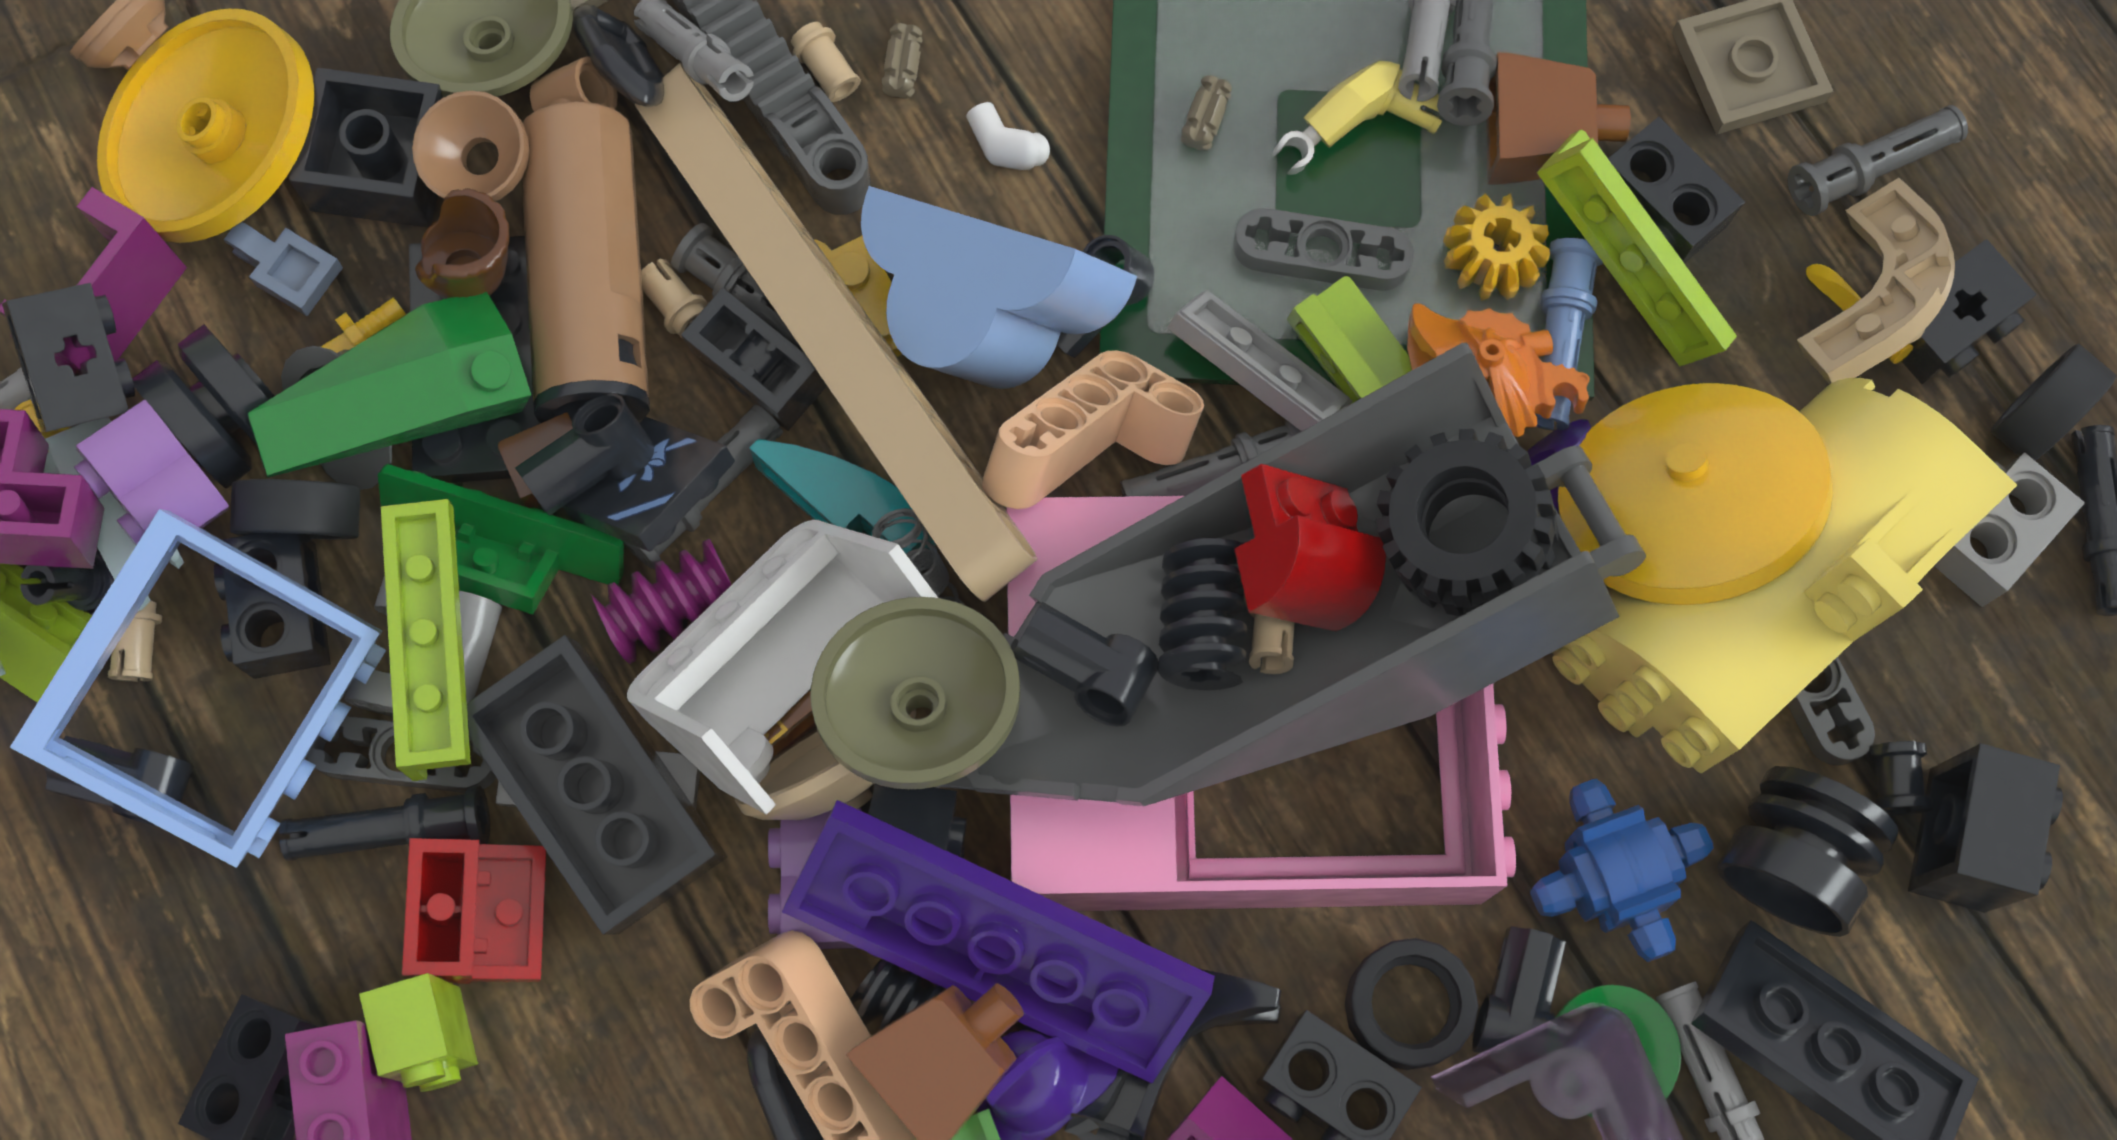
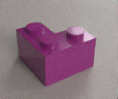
M0 409V564L93 569L105 509L82 475L44 473L49 449L48 442L25 410Z

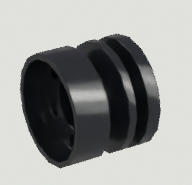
M1774 766L1766 771L1760 783L1761 794L1753 798L1748 806L1749 816L1757 826L1744 825L1736 829L1717 865L1719 876L1730 888L1746 900L1775 917L1822 935L1837 937L1850 933L1868 897L1867 886L1858 876L1871 877L1880 873L1884 865L1883 853L1892 849L1898 837V826L1884 810L1871 800L1837 781L1796 767Z

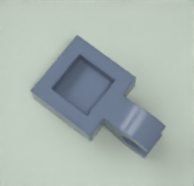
M241 222L234 226L224 238L225 243L234 248L232 251L234 255L256 267L249 276L255 286L305 316L309 315L343 268L337 258L287 228L273 242L252 227Z

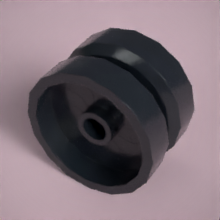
M203 324L178 343L179 356L199 381L190 386L170 364L158 360L145 368L132 380L136 390L154 409L179 441L225 489H228L234 481H238L253 469L251 456L232 433L241 428L256 444L248 413L275 395L238 352L232 356L208 327Z

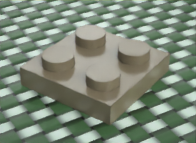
M1747 0L1678 20L1672 30L1673 37L1716 135L1825 103L1834 92L1793 0Z

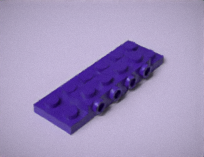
M839 800L834 804L782 910L784 914L867 951L875 957L882 958L919 975L938 986L948 988L954 985L968 999L975 1002L993 985L998 983L1005 987L1022 1007L1024 1015L1018 1022L1050 1037H1058L1064 1043L1150 1083L1154 1082L1211 996L1215 977Z

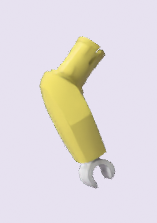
M1377 61L1334 86L1303 117L1309 127L1303 132L1290 131L1285 134L1274 148L1272 156H1276L1283 147L1288 145L1298 148L1301 152L1302 160L1298 161L1287 173L1289 175L1297 174L1312 159L1314 146L1321 140L1330 148L1361 122L1374 119L1377 114L1384 115L1386 111L1428 130L1431 134H1435L1442 120L1420 109V107L1424 105L1439 112L1437 108L1439 94L1437 93L1435 97L1427 101H1417L1419 85L1414 83L1411 100L1405 98L1398 89L1399 79L1402 76V70L1399 69L1400 64L1390 61Z

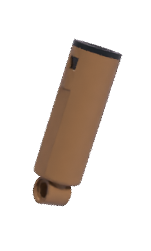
M588 56L535 79L530 88V100L534 112L523 121L530 149L528 165L522 177L533 405L534 415L541 423L568 412L573 421L574 415L586 402L607 393L621 396L638 421L644 419L650 412L632 130L628 119L615 110L618 99L617 90L597 72Z

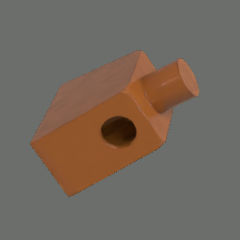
M1497 52V69L1495 76L1489 81V90L1494 98V107L1492 114L1486 119L1488 185L1541 180L1536 172L1571 134L1579 130H1584L1589 138H1593L1597 144L1598 141L1626 142L1631 123L1629 105L1597 104L1596 74L1590 68L1510 52Z
M998 983L993 985L973 1004L959 988L952 985L869 1036L849 1051L846 1056L917 1140H952L1016 1061L1014 1052L1000 1036L1023 1017L1024 1012L1016 998Z

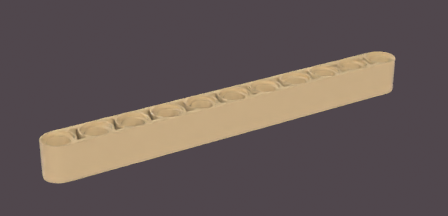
M679 63L663 77L664 97L662 103L648 108L635 104L636 108L954 571L976 597L986 602L1037 561L1034 550L1004 507L986 495L982 488V476L715 99L703 84L690 78L684 71L683 64Z

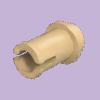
M812 22L803 26L793 35L791 39V44L794 47L792 55H796L800 63L807 65L830 101L837 102L852 94L860 85L861 79L854 73L834 44L836 35L832 29L828 27L823 28L820 22Z
M666 259L657 260V266L660 268L661 273L653 262L641 270L642 291L665 317L664 327L671 334H678L682 338L681 334L707 306L708 302L702 295H693L674 272L671 264Z
M150 601L142 610L136 613L111 653L110 670L108 671L109 679L138 682V678H140V681H152L155 625L162 623V616L156 614V602Z
M1250 613L1254 617L1252 651L1249 656L1250 666L1253 669L1259 668L1262 658L1260 672L1265 674L1288 672L1293 668L1294 661L1292 655L1294 622Z

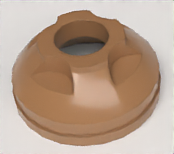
M116 0L85 32L69 53L87 67H124L126 70H129L146 49L169 28L165 24V0Z
M470 90L453 93L430 107L419 122L414 134L412 147L414 164L420 178L429 189L443 199L451 190H463L465 188L486 193L494 201L502 199L522 179L528 165L530 152L528 135L523 123L514 110L496 96L486 92ZM481 142L495 144L499 153L496 166L490 172L483 175L470 173L466 163L469 151Z

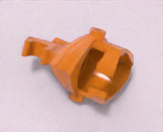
M1415 303L1409 315L1407 342L1411 369H1416L1461 343H1467L1514 437L1518 438L1524 435L1525 428L1537 426V416L1535 414L1549 419L1556 404L1555 396L1566 397L1571 401L1573 411L1576 414L1583 413L1589 399L1586 388L1590 377L1586 373L1576 371L1574 367L1566 368L1563 364L1555 366L1551 362L1546 363L1539 359V357L1550 355L1553 352L1552 337L1547 329L1530 332L1529 324L1519 321L1513 313H1499L1490 308L1483 311L1468 310L1463 318L1454 320L1433 312L1423 304Z

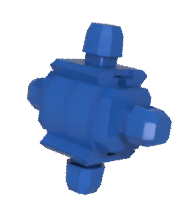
M1592 779L1573 787L1570 791L1569 803L1576 822H1583L1584 825L1577 827L1566 840V853L1558 861L1560 870L1541 878L1530 890L1537 911L1540 915L1552 917L1570 912L1576 907L1579 915L1585 922L1598 917L1600 929L1604 933L1630 925L1632 931L1627 936L1638 955L1646 962L1672 953L1676 947V938L1669 918L1662 919L1659 913L1666 911L1681 898V889L1678 885L1687 878L1685 868L1702 861L1713 850V842L1706 827L1703 824L1688 823L1671 828L1668 831L1665 823L1659 817L1645 821L1644 810L1639 805L1614 814L1612 809L1616 803L1607 787L1598 779Z

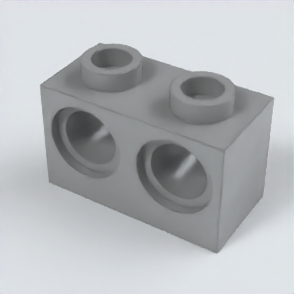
M2025 452L2005 468L1997 461L1994 463L2017 484L2009 494L2017 497L2023 503L2026 514L2018 512L2012 506L2008 494L1934 565L1935 568L1981 607L2007 592L2085 503ZM1970 537L1976 538L1983 543L1987 549L1988 559L1981 557L1974 551L1970 543Z

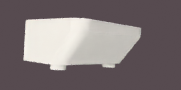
M810 520L799 524L784 534L634 679L628 689L627 699L653 728L720 790L767 815L776 804L758 784L767 775L770 769L769 762L773 756V746L764 734L811 689L812 677L817 661L831 638L858 614L879 604L908 597H938L897 543L819 520Z

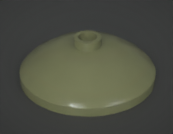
M399 0L391 18V47L399 65L410 80L439 84L443 98L453 93L469 90L486 92L498 97L532 82L555 62L569 39L573 22V9L571 0Z
M901 598L879 604L858 614L831 638L822 651L813 673L810 695L811 708L816 728L823 743L833 757L846 769L869 782L896 789H925L944 785L968 775L987 762L997 752L1011 732L1017 717L1021 696L1020 677L1017 662L1009 643L997 627L980 613L960 603L941 598ZM925 707L932 710L931 714L923 719H913L910 717L911 712L917 708Z

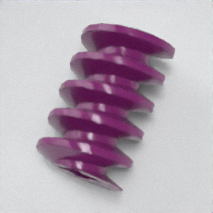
M710 539L702 541L703 561L700 563L684 549L679 552L680 572L678 573L673 572L660 560L655 563L656 583L651 584L640 572L636 571L631 573L632 594L627 595L615 582L607 584L609 604L603 606L591 594L614 647L619 655L629 664L637 660V640H640L653 653L659 651L661 648L659 630L664 629L675 640L684 631L683 619L687 618L693 623L731 586V582Z

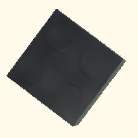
M317 68L313 81L314 106L309 131L289 177L290 183L311 212L429 228L432 223L438 195L429 189L420 178L414 164L412 147L414 134L420 120L430 107L443 98L440 85Z
M1980 743L1930 768L1925 796L1932 798L1934 810L1922 813L1908 892L1983 913L2037 896L2039 890L2043 889L2046 885L2052 869V855L2049 851H2046L2050 826L2057 820L2063 803L2062 789L2057 787L2060 765Z

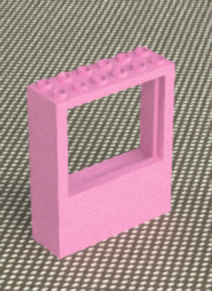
M1184 496L1043 498L1034 506L1026 509L1007 507L1008 515L1037 556L1036 562L1008 583V634L1013 637L1016 635L1036 602L1029 594L1042 574ZM1493 684L1436 713L1445 855L1196 859L1193 791L1147 806L1122 805L1118 802L1083 799L1076 801L1010 795L1011 881L1074 911L1482 904L1507 887V877H1514L1516 870L1514 840L1512 837H1504L1502 810H1509L1511 804L1510 776L1507 770H1499L1497 744H1504L1506 739L1507 724L1504 706L1502 704H1495Z

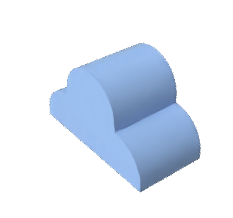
M868 187L861 213V231L865 246L872 259L882 269L894 274L888 293L886 314L889 332L895 345L905 357L918 365L981 385L1004 389L1016 387L1032 379L1050 360L1061 332L1084 334L1105 326L1123 309L1137 279L1136 275L1077 249L875 187Z

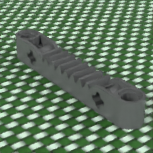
M672 0L686 19L697 26L704 34H713L721 38L730 48L731 55L749 66L754 76L747 78L754 82L750 93L743 98V101L814 201L824 211L834 215H847L858 211L863 206L868 187L871 186L866 151L827 95L818 86L815 87L809 73H804L798 57L791 55L783 37L779 38L770 19L766 20L759 3L756 0L754 2L753 0ZM835 169H847L853 172L848 178L841 181H833L826 178V175Z

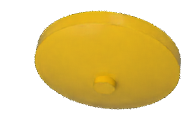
M231 8L197 15L178 24L162 35L131 66L116 89L104 116L97 147L98 176L103 193L144 217L166 242L186 243L205 240L233 228L252 215L273 195L287 177L303 148L309 131L314 106V83L308 59L300 45L287 32L265 16L249 10Z
M1700 383L1656 391L1637 398L1605 416L1586 433V437L1579 445L1592 463L1591 477L1625 534L1634 535L1646 554L1643 563L1633 571L1621 576H1609L1603 579L1606 586L1636 599L1671 605L1705 604L1737 597L1758 589L1787 572L1802 559L1819 538L1831 510L1833 497L1831 468L1826 447L1819 433L1809 420L1793 406L1775 396L1756 389L1731 384ZM1559 487V514L1580 552H1591L1599 548L1598 541L1567 488Z

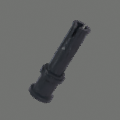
M481 786L468 787L463 795L429 799L426 793L412 794L411 798L405 800L403 806L294 820L292 818L283 819L280 823L279 834H290L291 839L279 840L282 855L286 861L405 844L409 846V838L479 840V844H487L490 836L489 806Z

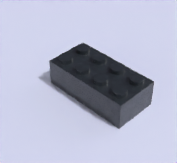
M564 635L467 703L470 739L603 935L621 934L728 857L588 652L577 641Z

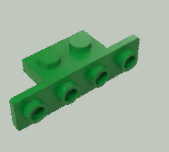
M385 464L378 473L381 506L448 499L453 505L459 591L479 595L498 604L533 615L558 570L604 584L615 582L619 585L623 577L624 541L591 527L548 515L540 509L511 503L489 496L479 490L467 489L431 478L418 471H409Z

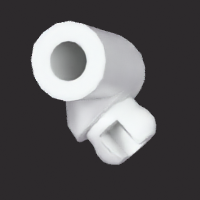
M990 102L976 105L968 111L966 118L985 157L991 164L1018 170H1030L1034 166H1041L1047 161L1050 146L1048 140L1042 134L1004 127L994 105Z

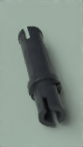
M2093 425L2083 427L2081 431L2075 430L2071 434L2074 454L2076 455L2081 500L2085 502L2082 510L2085 518L2087 543L2082 546L2083 558L2086 562H2090L2091 572L2093 573L2096 613L2102 616H2117V455L2115 430L2109 425Z

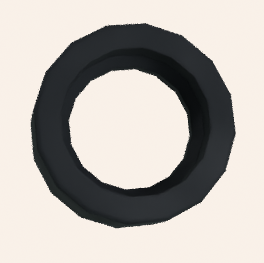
M2076 344L2051 364L2014 401L1994 424L1991 433L2016 455L2020 456L2025 452L2033 460H2037L2062 439L2094 407L2113 385L2117 376L2083 346Z
M250 479L234 481L231 492L230 532L237 535L296 533L306 534L310 539L327 540L358 538L360 489L348 484L305 480Z
M1418 938L1391 941L1364 958L1349 979L1344 1002L1348 1027L1358 1044L1389 1066L1403 1070L1431 1067L1458 1052L1474 1030L1478 1010L1474 980L1462 961L1442 945ZM1409 964L1426 968L1439 977L1447 990L1450 1003L1447 1023L1440 1033L1426 1043L1412 1045L1395 1041L1382 1031L1374 1018L1371 1003L1374 987L1382 975L1396 966Z

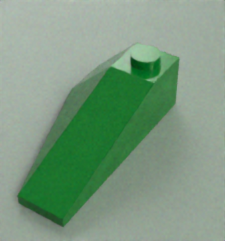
M485 292L475 296L451 297L422 304L248 413V419L266 476L269 478L519 413L526 406L531 397V392L512 333L490 296Z

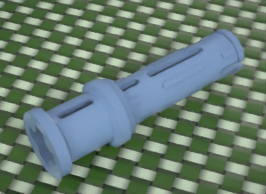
M1562 238L1551 242L1549 246L1550 259L1553 260L1549 289L1542 292L1540 305L1542 306V311L1547 315L1545 329L1551 334L1553 352L1550 355L1541 356L1540 360L1546 363L1551 362L1555 366L1563 364L1566 368L1574 367L1577 371L1585 320L1591 318L1597 308L1598 301L1592 295L1596 269L1603 262L1587 240ZM1555 396L1556 404L1549 419L1535 414L1538 423L1536 427L1553 430L1555 421L1557 422L1556 428L1558 430L1567 429L1570 422L1571 401L1563 396Z

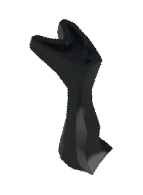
M1200 969L1215 976L1211 996L1154 1082L1150 1083L1119 1068L1115 1081L1098 1099L1091 1103L1083 1112L1071 1113L1073 1118L1069 1121L1065 1131L1077 1135L1081 1140H1147L1162 1088L1191 1037L1220 1026L1278 1024L1282 1010L1279 1004L1282 991L1261 982ZM1099 1128L1096 1135L1090 1132Z

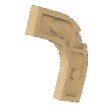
M1900 178L1895 179L1845 210L1852 228L1883 258L1882 274L1874 287L1852 307L1797 339L1804 357L1829 385L1840 379L1859 376L1906 345L1918 340L1923 335L1926 327L1941 310L1951 290L1955 272V260L1945 226L1937 213Z

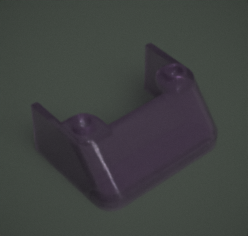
M1589 1003L1582 1005L1431 1077L1436 1090L1466 1108L1528 1080L1536 1099L1550 1113L1566 1119L1580 1118L1592 1113L1603 1140H1683L1633 1023L1623 1012L1605 1004Z

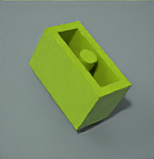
M426 973L359 994L378 1076L401 1081L404 1088L419 1086L420 1091L425 1092L461 1081L459 1070L478 1065L459 986Z

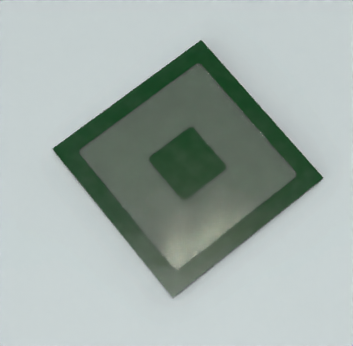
M1113 0L1104 235L1117 236L1148 257L1154 266L1155 279L1152 289L1144 299L1135 304L1125 305L1119 314L1101 329L1099 354L1115 350L1129 353L1182 383L1240 385L1167 329L1175 313L1206 289L1336 387L1286 320L1295 306L1313 293L1318 296L1334 283L1254 271L1242 265L1236 258L1233 250L1236 227L1244 214L1256 208H1270L1389 227L1406 235L1414 250L1413 262L1406 279L1398 287L1391 290L1379 291L1360 287L1358 289L1407 354L1409 315L1415 303L1423 304L1433 312L1454 320L1463 318L1468 310L1483 311L1490 308L1499 313H1513L1519 321L1529 324L1530 332L1545 330L1547 315L1542 311L1540 299L1542 292L1549 289L1553 260L1550 257L1546 265L1538 269L1540 276L1536 283L1529 287V289L1519 286L1515 297L1510 298L1508 301L1497 288L1493 289L1488 299L1481 301L1479 295L1480 285L1473 282L1468 287L1459 289L1457 280L1463 270L1445 269L1444 259L1450 249L1444 246L1443 237L1447 228L1455 225L1453 219L1457 210L1463 207V205L1474 209L1477 199L1486 193L1493 203L1499 206L1502 198L1511 193L1514 201L1513 208L1519 212L1525 207L1534 205L1535 215L1530 224L1548 225L1549 235L1543 243L1546 247L1549 248L1551 242L1557 239L1585 238L1542 179L1498 185L1488 184L1487 120L1471 126L1455 125L1446 121L1439 112L1422 105L1420 109L1442 120L1435 134H1431L1428 130L1386 111L1384 115L1377 114L1374 119L1361 122L1330 148L1321 140L1314 146L1312 159L1297 174L1289 175L1287 173L1298 161L1302 160V155L1298 148L1288 145L1283 147L1276 156H1272L1274 148L1285 134L1290 131L1303 132L1309 127L1303 117L1334 86L1380 60L1400 64L1399 69L1403 70L1412 16L1408 0ZM1493 0L1489 45L1495 56L1497 52H1510L1588 68L1586 0ZM1455 7L1447 19L1441 62L1443 54L1453 43ZM1441 63L1438 77V94L1446 84V78L1441 70ZM1206 75H1213L1230 82L1232 85L1231 97L1227 101L1226 110L1217 134L1211 142L1213 144L1208 151H1199L1195 148L1187 147L1181 142L1182 128L1187 122L1186 118L1195 94L1202 85L1200 83L1201 79ZM1417 80L1414 81V83H1416V84H1418V85L1420 84L1419 81H1417ZM1257 229L1256 235L1253 238L1255 239L1256 249L1267 250L1269 243L1272 242L1268 237L1269 231ZM1290 233L1286 252L1287 256L1294 257L1297 233ZM1317 236L1306 243L1307 253L1317 262L1329 263L1340 256L1339 247L1331 238ZM1352 242V251L1347 263L1349 266H1355L1359 243ZM1494 243L1493 249L1499 252L1500 245ZM1378 249L1375 258L1378 259L1379 269L1389 270L1393 262L1389 257L1390 250ZM1121 260L1115 266L1123 270L1125 260ZM1593 314L1584 323L1577 365L1578 372L1586 373L1590 377L1586 388L1589 395L1588 401H1592L1594 398Z

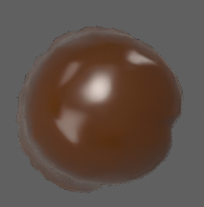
M470 188L451 190L446 195L441 206L439 220L426 229L421 240L422 260L416 265L415 271L418 279L425 287L444 299L475 296L485 292L490 296L497 290L505 275L510 240L509 223L506 220V212L502 206L495 202L488 194Z

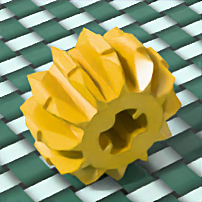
M1486 193L1477 199L1474 209L1463 205L1455 214L1453 219L1455 225L1448 227L1443 237L1444 246L1450 249L1444 259L1445 269L1463 270L1457 280L1459 289L1468 287L1473 282L1480 285L1479 295L1481 301L1488 299L1494 288H1497L1507 301L1515 297L1519 286L1529 289L1540 276L1538 269L1544 267L1550 257V249L1543 245L1549 235L1548 225L1530 224L1535 215L1534 205L1525 207L1519 212L1513 208L1514 201L1511 193L1502 198L1499 206H1496ZM1494 243L1500 245L1499 252L1493 249Z

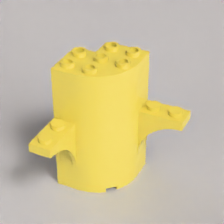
M1845 378L1837 380L1824 388L1799 411L1815 427L1823 440L1828 453L1833 485L1832 504L1827 522L1819 538L1800 561L1787 572L1758 589L1737 597L1705 604L1671 605L1648 602L1630 597L1608 587L1607 590L1619 617L1552 652L1554 654L1552 657L1553 662L1565 678L1576 685L1582 683L1600 701L1598 709L1613 727L1622 732L1628 730L1633 736L1639 737L1653 726L1663 736L1661 739L1662 746L1677 763L1686 768L1693 767L1697 772L1703 773L1740 750L1852 642L1893 616L1912 601L1923 590L1918 585V582L1955 544L1999 504L2017 484L1953 423L1914 396L1900 389H1897L1890 397L1872 391L1875 385L1870 379Z

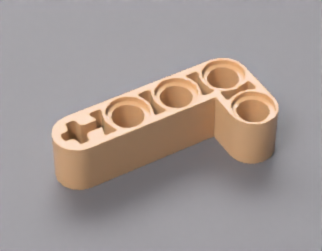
M1117 350L1100 353L1002 424L983 476L982 488L989 498L1005 507L1014 509L1029 508L1041 501L1115 442L1153 463L1162 465L1180 463L1185 457L1204 408L1203 399L1187 385L1134 355Z
M793 930L781 933L736 958L693 989L690 997V1011L696 1024L711 1037L720 1039L731 1037L757 1024L824 1140H917L846 1056L849 1051L871 1035L822 951L812 938L803 932Z

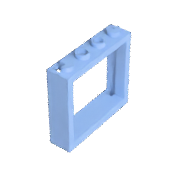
M159 509L10 748L237 868L247 852L260 858L280 825L279 822L269 816L283 794L295 800L316 766L305 759L318 736L331 742L351 709L350 706L340 701L354 678L366 684L386 652L385 649L375 644L383 631L171 511ZM180 543L353 639L235 832L59 738Z

